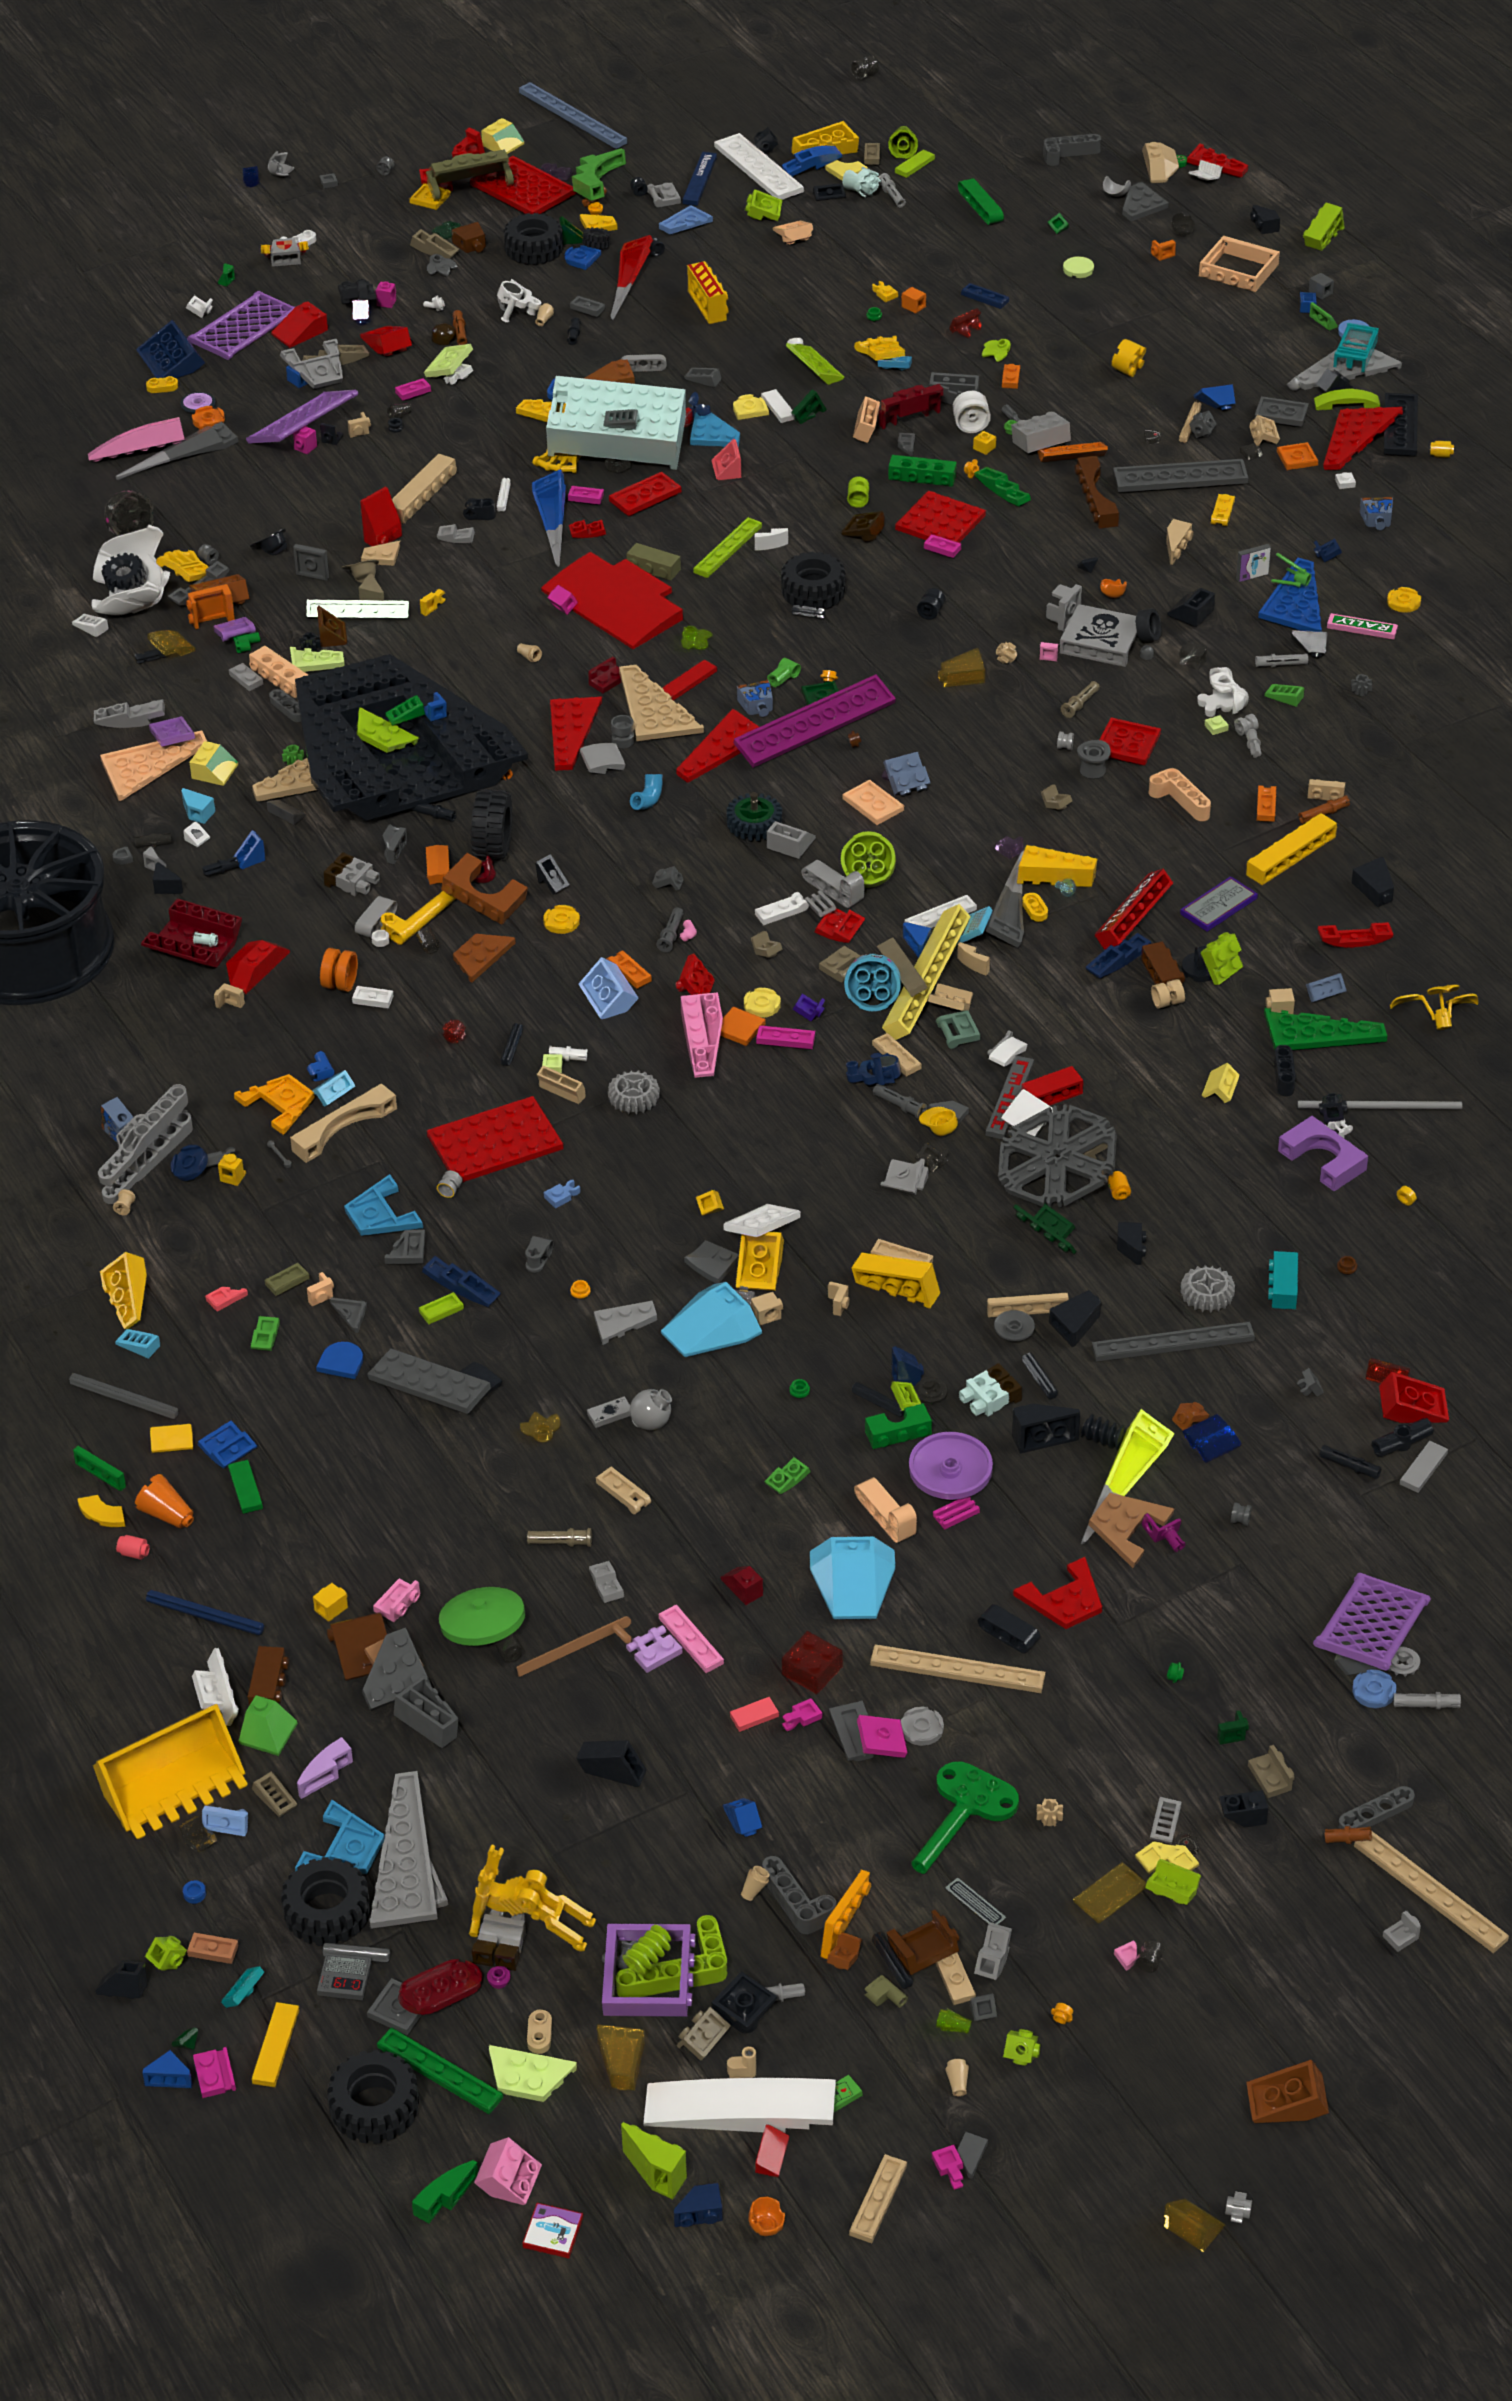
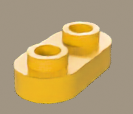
M172 376L151 378L146 382V388L150 393L171 392L178 389V380Z
M1036 893L1025 894L1022 905L1030 918L1036 922L1046 920L1048 908L1041 897Z

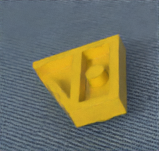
M580 214V221L585 229L598 227L608 231L617 230V223L613 216Z

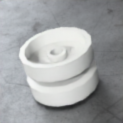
M966 391L955 398L953 413L955 422L960 430L967 433H977L988 426L990 410L983 394L977 391Z

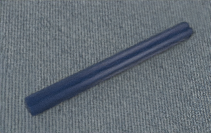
M154 1590L147 1592L146 1601L252 1634L260 1635L263 1633V1623Z

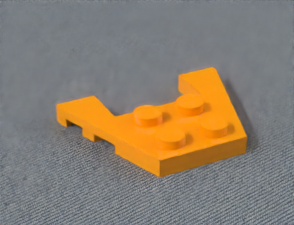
M290 1074L267 1081V1085L261 1087L255 1085L249 1087V1091L243 1093L237 1091L234 1093V1099L245 1107L262 1098L283 1113L271 1121L272 1127L282 1135L288 1131L315 1098L312 1090Z

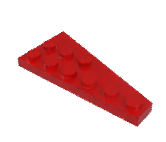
M602 697L550 700L555 771L573 770L578 759V753L583 747V742L593 725V719L598 713L599 706L602 704Z

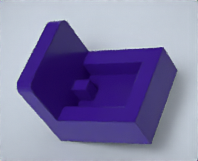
M802 993L793 1010L809 1021H812L815 1016L819 1017L823 1012L824 1007L822 1005L825 1000L822 998L819 1003H816Z

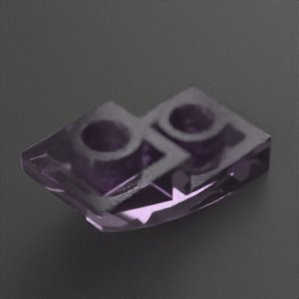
M545 163L540 168V170L561 181H567L573 173L571 168H557L556 164Z

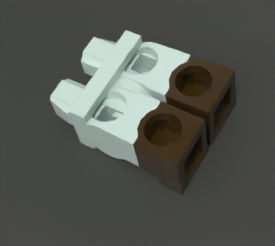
M998 1363L973 1379L966 1380V1387L959 1391V1398L963 1403L973 1401L970 1404V1409L975 1416L982 1413L990 1416L993 1412L1000 1410L1004 1405L1012 1401L1015 1404L1022 1401V1386Z

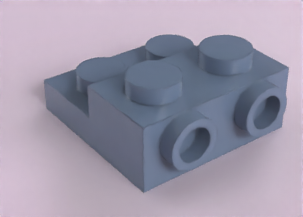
M918 752L888 759L883 762L894 796L898 794L905 796L913 790L920 792L926 790L930 784L926 768L922 766Z

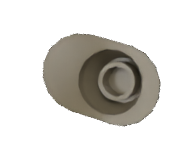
M366 560L342 566L341 569L351 570L355 580L363 583L368 574H372L375 577L376 565L379 561Z

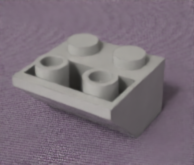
M775 821L767 831V848L799 859L815 840L816 835Z

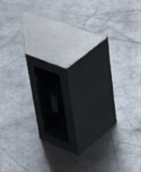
M1200 587L1185 595L1167 615L1197 627L1214 610L1215 593Z

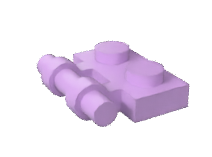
M663 1625L658 1628H651L647 1634L633 1638L632 1642L626 1645L629 1652L635 1649L638 1651L634 1654L635 1660L646 1673L683 1653L682 1647L671 1635L664 1638L661 1637V1635L666 1633ZM650 1641H653V1642H654L653 1644H651V1645L648 1646V1647H646V1645H645L646 1643H648V1642H650Z

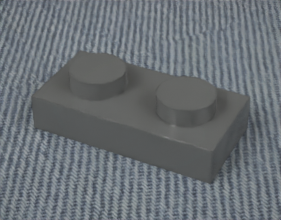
M577 296L570 303V309L597 317L605 310V304Z

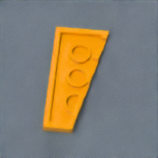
M860 1871L825 1921L821 1949L822 1958L828 1959V1954L837 1945L838 1935L841 1932H845L863 1897L868 1895L871 1888V1883L869 1882L870 1872Z

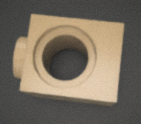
M773 1292L751 1298V1309L759 1326L781 1319L783 1304L781 1299H777Z

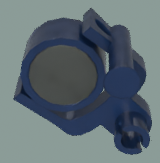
M873 1053L870 1056L873 1059L863 1061L859 1068L857 1061L846 1063L848 1082L864 1081L867 1085L875 1083L884 1085L885 1083H895L894 1079L901 1075L899 1058L895 1055H889V1053L884 1055ZM870 1069H872L873 1075L868 1073Z

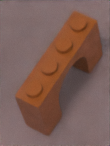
M466 853L443 877L441 890L502 925L525 901L528 887L512 879L498 893L485 894L473 888L471 882L480 874L482 861Z

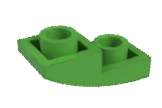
M793 1457L783 1469L778 1467L765 1480V1484L779 1494H782L810 1473L809 1467Z

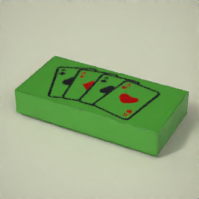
M849 2075L836 2082L834 2112L862 2096V2090Z

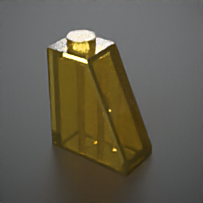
M978 648L941 663V670H938L939 681H942L943 687L985 683V668Z
M598 2024V2044L611 2087L619 2090H635L644 2048V2030Z

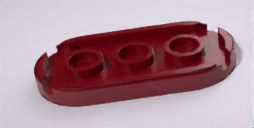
M459 1959L448 1960L404 1981L400 1986L398 1994L399 2003L405 2010L414 2014L434 2013L477 1992L482 1983L481 1970L470 1961L465 1960L464 1963L459 1962Z

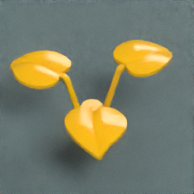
M1459 985L1437 986L1427 990L1429 995L1439 994L1441 1009L1436 1010V1014L1433 1013L1425 997L1419 994L1403 995L1395 998L1390 1005V1009L1401 1003L1422 1000L1432 1017V1021H1436L1437 1030H1444L1452 1027V1004L1472 1003L1478 1005V996L1476 994H1465L1447 1000V1012V1009L1444 1008L1443 993L1456 991L1459 989Z

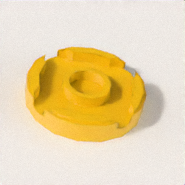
M1400 587L1398 590L1394 591L1393 589L1388 593L1387 604L1398 612H1412L1420 607L1421 596L1414 589Z
M557 905L554 906V909H548L545 912L543 918L544 926L553 933H569L579 926L580 914L571 906Z

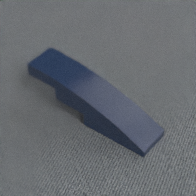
M1137 933L1129 941L1124 939L1120 945L1115 947L1110 945L1086 966V970L1098 978L1111 974L1138 958L1142 953V946L1151 944V941Z
M436 1256L422 1270L424 1274L447 1289L486 1307H489L501 1294L469 1270L466 1273L455 1264L447 1265Z

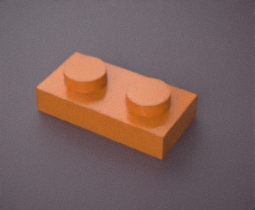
M1004 364L1002 388L1018 389L1020 365Z

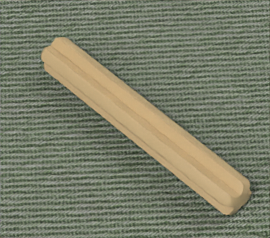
M1200 402L1193 403L1180 433V442L1186 443L1192 432L1189 423L1193 420L1194 415L1200 413L1202 405Z

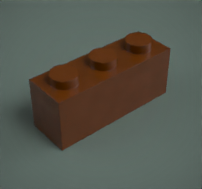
M1163 941L1142 946L1141 961L1155 985L1160 983L1166 985L1168 981L1179 979L1183 985V982H1185L1184 974L1178 969L1177 961L1173 960L1170 949L1166 948Z
M258 1646L248 1693L249 1706L256 1695L281 1703L282 1691L280 1689L281 1686L284 1687L285 1685L284 1670H288L289 1657L285 1656V1649L283 1647Z

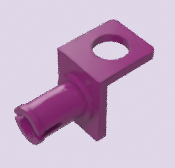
M1148 1513L1144 1515L1142 1526L1155 1543L1166 1539L1175 1552L1185 1547L1186 1543L1177 1534L1181 1524L1180 1518L1159 1528ZM1148 1522L1151 1524L1153 1531L1149 1528Z

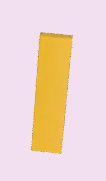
M276 2002L252 2076V2084L269 2087L276 2086L299 2014L298 2005Z

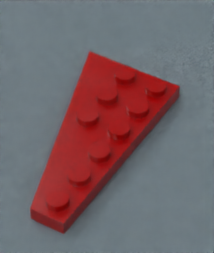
M732 709L676 769V775L689 783L739 755L741 752L733 743L734 738L759 728V726L735 709Z

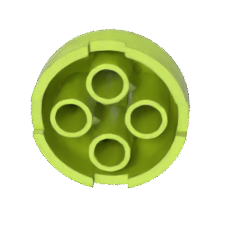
M861 832L854 835L844 845L841 852V864L846 876L857 871L864 879V887L873 888L882 885L891 877L896 866V855L892 844L881 834Z

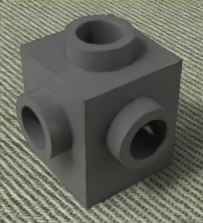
M1209 410L1197 413L1189 423L1190 429L1196 438L1210 435L1212 429L1217 424Z

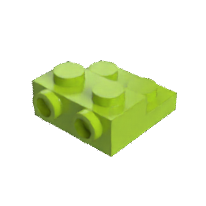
M755 189L752 194H749L745 208L748 216L758 220H762L763 216L770 220L778 221L782 206L781 199Z
M1223 933L1218 936L1219 939L1207 944V948L1201 951L1214 985H1220L1243 967L1238 955L1241 947L1235 934Z

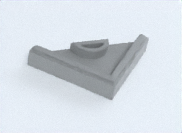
M921 1158L920 1161L904 1168L888 1180L881 1182V1187L916 1195L925 1159Z

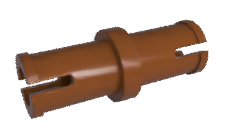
M1345 1826V1828L1325 1829V1841L1327 1844L1336 1842L1352 1844L1354 1841H1372V1830L1370 1826L1359 1828Z

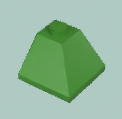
M256 1695L246 1711L239 1744L279 1756L297 1726V1720L276 1701Z

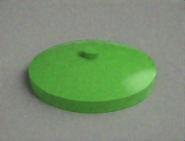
M482 1587L463 1592L448 1601L439 1614V1623L443 1635L454 1643L469 1646L485 1645L502 1640L514 1633L524 1621L525 1609L522 1599L515 1592L500 1587Z

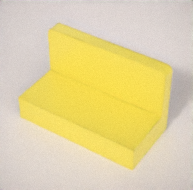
M1228 1063L1212 1070L1202 1096L1206 1098L1216 1093L1224 1103L1230 1101L1240 1075Z

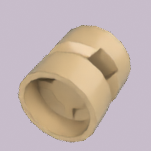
M1179 979L1168 981L1166 985L1160 983L1151 987L1152 1000L1157 1009L1168 1007L1170 1003L1176 1005L1185 1001L1184 988Z

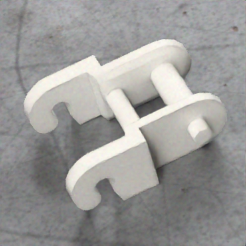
M1345 1119L1329 1122L1327 1126L1331 1130L1337 1129L1339 1131L1338 1135L1343 1138L1344 1135L1349 1134L1353 1130L1351 1125L1347 1126L1345 1124Z

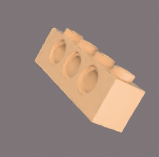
M266 646L249 654V665L253 671H256L263 678L269 680L292 697H297L295 679L308 676V674Z

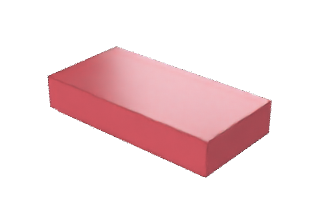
M767 1697L730 1711V1717L739 1732L779 1717V1711L771 1698Z

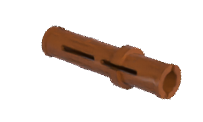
M456 310L453 312V326L456 330L458 345H464L467 343L465 320L463 319V313L460 310Z
M1346 795L1335 800L1330 799L1325 804L1300 812L1298 814L1299 820L1304 824L1320 813L1323 815L1334 814L1337 810L1350 806L1348 802L1350 800Z

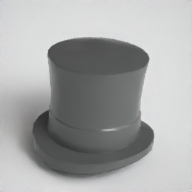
M1090 740L1082 743L1077 748V754L1081 758L1080 773L1087 778L1102 777L1106 773L1105 761L1110 757L1109 745L1102 740Z

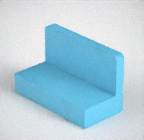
M346 1070L312 1091L314 1094H317L325 1107L354 1088L355 1084Z

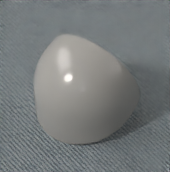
M1108 176L1105 177L1103 182V189L1113 197L1125 195L1131 186L1130 180H1127L1125 186L1114 183Z

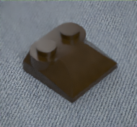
M883 511L854 515L841 534L847 537L862 538L863 541L867 542L875 540L884 527L885 516Z

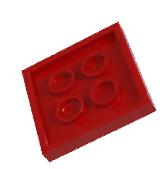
M1110 718L1099 740L1109 745L1110 758L1146 765L1161 735V728Z

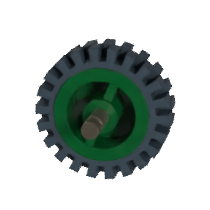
M752 792L750 795L747 793L745 798L742 795L738 796V799L734 798L727 807V827L736 837L741 835V839H745L746 836L750 841H752L753 837H756V841H759L761 836L763 839H767V831L775 821L782 823V807L775 798L771 800L770 795L764 798L763 793H760V796L756 792Z

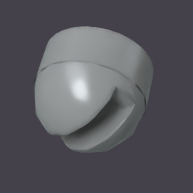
M1295 377L1287 383V386L1292 391H1297L1301 387V383Z

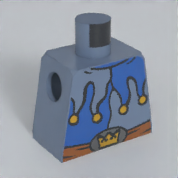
M1393 497L1361 498L1360 514L1366 526L1383 530L1391 525Z
M769 680L737 686V700L749 715L759 714L761 717H765L769 711L773 710V698Z
M118 1097L101 1105L102 1129L117 1142L116 1135L133 1118Z

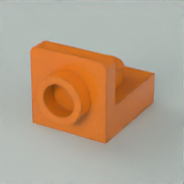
M1153 240L1151 254L1159 261L1175 256L1176 242L1170 240L1159 244L1156 240Z

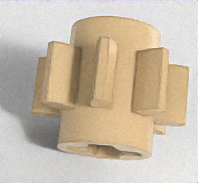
M1010 642L1001 643L996 649L997 660L1006 664L1013 662L1017 656V652L1014 650L1016 646Z
M1044 1799L1042 1805L1037 1804V1820H1041L1044 1826H1056L1058 1820H1063V1805H1058L1056 1799Z

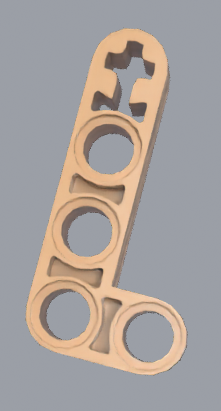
M1170 768L1150 777L1149 795L1151 797L1161 798L1170 794L1196 820L1207 821L1210 818L1211 801L1179 770Z
M874 1477L854 1487L858 1500L895 1543L916 1534L917 1517L909 1503L900 1507Z

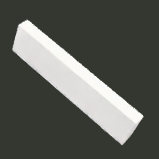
M968 895L907 918L905 922L932 928L936 926L943 911L960 904L967 913L977 910V905Z

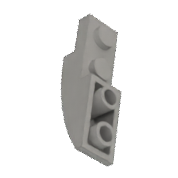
M162 699L129 707L126 702L106 708H99L94 710V723L114 728L150 725V719L165 715V704Z

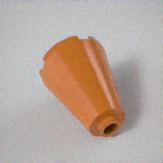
M162 1474L153 1476L150 1479L152 1483L149 1486L144 1485L135 1500L136 1508L180 1529L188 1527L194 1520V1517H192L193 1511Z

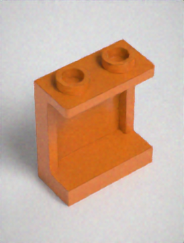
M227 584L188 593V600L186 601L187 608L190 611L188 620L190 624H193L195 630L199 629L198 623L222 617H226L227 621L235 620L232 593Z

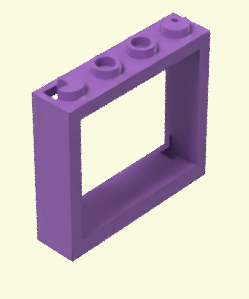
M607 1924L602 1995L604 2016H687L688 2006H692V1993H689V1987H693V1973H690V1967H694V1953H691V1947L695 1948V1934H691L690 1924H656L669 1933L671 1941H682L679 1998L614 1997L618 1941H638L655 1924Z

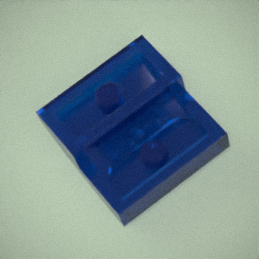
M1218 1414L1182 1431L1192 1449L1197 1448L1205 1463L1240 1447L1242 1444L1234 1431Z

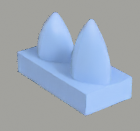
M204 1806L202 1809L203 1830L239 1836L246 1835L248 1812L244 1809L235 1811L211 1806Z

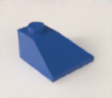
M1233 384L1202 388L1194 395L1195 399L1216 409L1229 410L1236 404Z

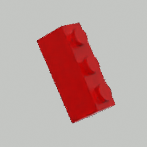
M1073 1066L1022 1083V1090L1028 1091L1050 1106L1083 1094V1079Z

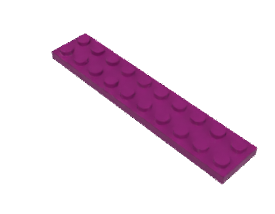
M876 674L734 738L733 743L754 768L895 703L896 698Z

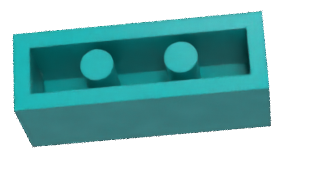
M1274 1251L1273 1259H1269V1271H1272V1273H1269L1268 1285H1272V1288H1269L1268 1300H1272V1308L1296 1309L1298 1253Z

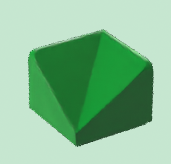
M1060 213L1047 222L1048 226L1056 234L1069 228L1068 222Z
M224 263L223 274L217 283L227 287L235 280L234 266Z

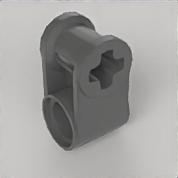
M537 1236L531 1238L530 1244L525 1251V1256L527 1257L526 1269L529 1272L536 1273L543 1269L548 1257L551 1256L554 1245L553 1240Z

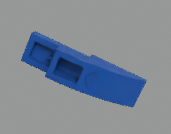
M836 146L812 147L795 153V159L783 164L782 169L790 176H794L813 166L819 169L843 156Z

